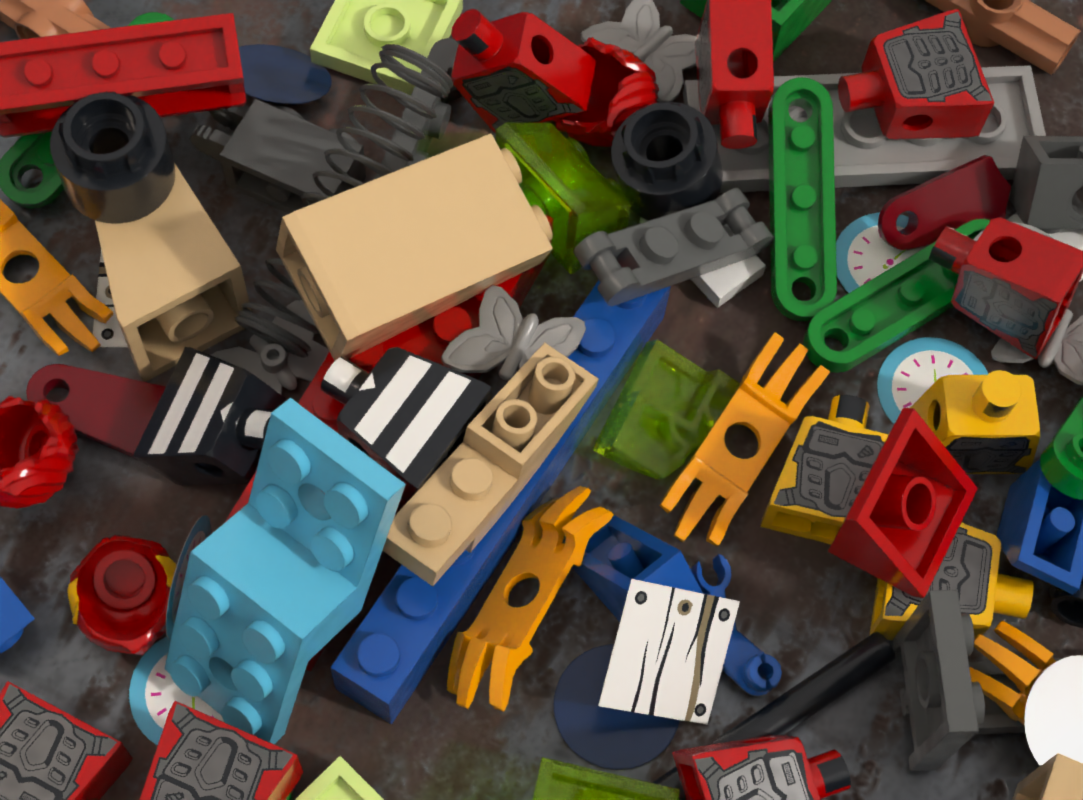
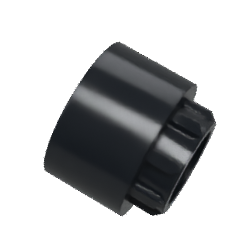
M106 91L89 95L83 99L80 98L57 120L50 139L51 156L67 197L79 212L99 222L120 224L136 221L148 216L165 202L174 185L175 164L162 119L148 103L132 95L123 96L116 94V92Z
M677 102L654 103L635 111L618 128L612 142L611 157L622 196L635 214L650 221L716 199L722 186V164L713 126L700 111L689 105Z

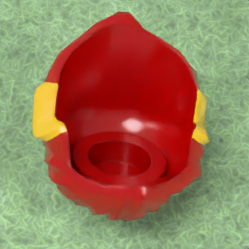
M121 535L102 538L101 542L95 545L70 575L67 593L73 616V624L78 626L82 634L90 642L107 651L144 655L155 641L166 633V611L170 588L177 566L176 563L170 558L166 549L157 542Z

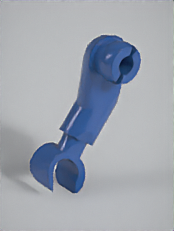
M718 554L713 558V569L718 577L717 586L709 585L704 580L699 561L691 567V571L703 594L726 598L725 589L730 583L732 574L731 566L725 557ZM734 622L722 671L748 694L755 696L765 695L775 688L781 680L782 671L780 663L771 655L765 654L737 630L736 622Z

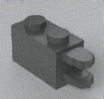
M257 99L253 101L250 107L244 105L242 107L209 111L214 120L234 131L232 136L217 129H212L210 126L198 124L189 138L195 148L200 150L201 153L203 152L207 156L210 155L221 162L228 187L289 214L305 207L300 195L306 192L324 194L315 184L312 174L319 170L335 172L326 162L324 152L332 148L344 149L337 138L336 130L338 129H324L304 120L299 113L289 107L281 105L273 107ZM343 132L341 135L355 151L364 156L363 145L359 144L348 133ZM338 154L330 155L334 163L350 177L361 182L365 180L366 169L363 163ZM327 176L318 177L323 185L335 195L354 188L351 184ZM306 198L310 204L321 201L316 198Z

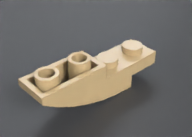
M544 342L467 426L463 442L394 516L382 551L428 584L434 586L464 550L472 552L515 500L573 422L596 388L599 379Z

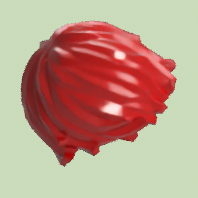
M589 37L584 44L577 45L596 60L587 111L553 121L556 123V130L567 132L568 138L571 141L577 140L591 146L611 147L618 128L626 118L646 105L658 103L657 94L659 87L656 83L655 72L642 62L638 56L616 45L604 44L593 37Z
M8 396L0 403V507L19 509L45 503L55 492L63 489L68 473L74 471L73 462L76 460V454L80 450L77 445L78 439L75 425L70 422L69 415L63 413L59 405L52 404L47 399H39L33 402L30 400L24 401L20 397L14 398L13 396Z

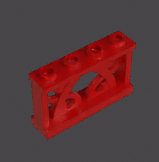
M227 13L0 42V136L9 138L52 132L57 120L73 103L80 98L83 99L89 95L106 91L116 92V94L123 96L132 95L138 97L153 107L160 117L244 106L246 104V94L234 14Z

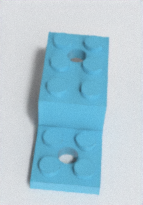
M292 398L285 401L270 415L248 504L190 552L164 668L170 673L174 683L184 693L201 698L222 715L225 723L272 744H275L285 734L308 661L362 610L406 485Z

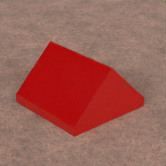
M903 408L828 552L913 597L924 598L978 488L914 408Z

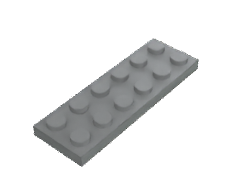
M1031 65L981 68L994 100V105L980 135L961 138L889 139L882 134L874 108L845 112L839 100L838 81L841 76L858 73L774 76V90L771 100L783 83L798 77L813 79L822 84L829 92L833 103L835 188L923 184L982 155L991 156L1006 180L1014 179L1023 136H1046ZM685 80L683 89L684 104L700 111L698 80ZM769 104L762 122L756 124L757 143L751 147L743 149L723 147L720 140V125H712L717 138L723 170L722 186L719 193H725L733 188H739L742 192L769 191ZM799 106L788 108L789 115L793 120L797 122L807 121V113L803 108Z

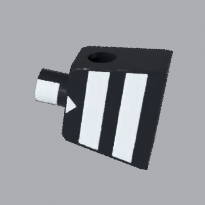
M185 347L133 457L177 485L248 484L257 470L270 415L286 401V398L246 369L194 348Z
M399 347L388 349L370 373L348 359L339 357L330 366L321 383V391L345 405L337 418L338 433L406 484L401 499L406 503L463 442L467 426L491 401L492 388L480 380Z

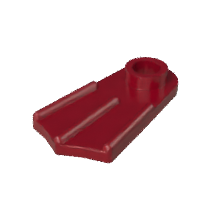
M982 155L891 198L883 206L879 214V234L889 246L899 250H910L934 243L947 226L955 230L965 223L976 219L990 221L998 217L1005 219L1011 185L1000 173L993 158L988 155ZM907 211L909 215L908 223L904 229L898 231L896 227L897 218L901 213Z
M51 364L39 369L32 375L27 385L26 394L28 400L36 402L39 399H46L48 393L55 388L67 389L69 394L64 400L49 402L59 405L63 413L69 415L70 422L75 425V432L133 457L166 386L64 364Z

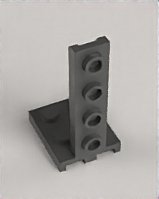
M958 590L929 591L893 639L894 652H901L906 684V688L900 690L903 717H910L914 752L908 757L910 771L937 770L977 734L1025 733L1023 724L1009 718L993 700L983 694L979 682H971L969 667L992 677L1018 694L1021 692L991 661L968 662V655L972 654L974 648V628L969 613H961ZM1055 658V661L1061 660L1063 658ZM1025 660L1029 664L1037 668L1030 660Z

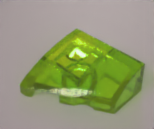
M658 339L646 342L592 450L633 471L655 479H663L682 466L687 456L699 448L740 383L719 369L705 371Z

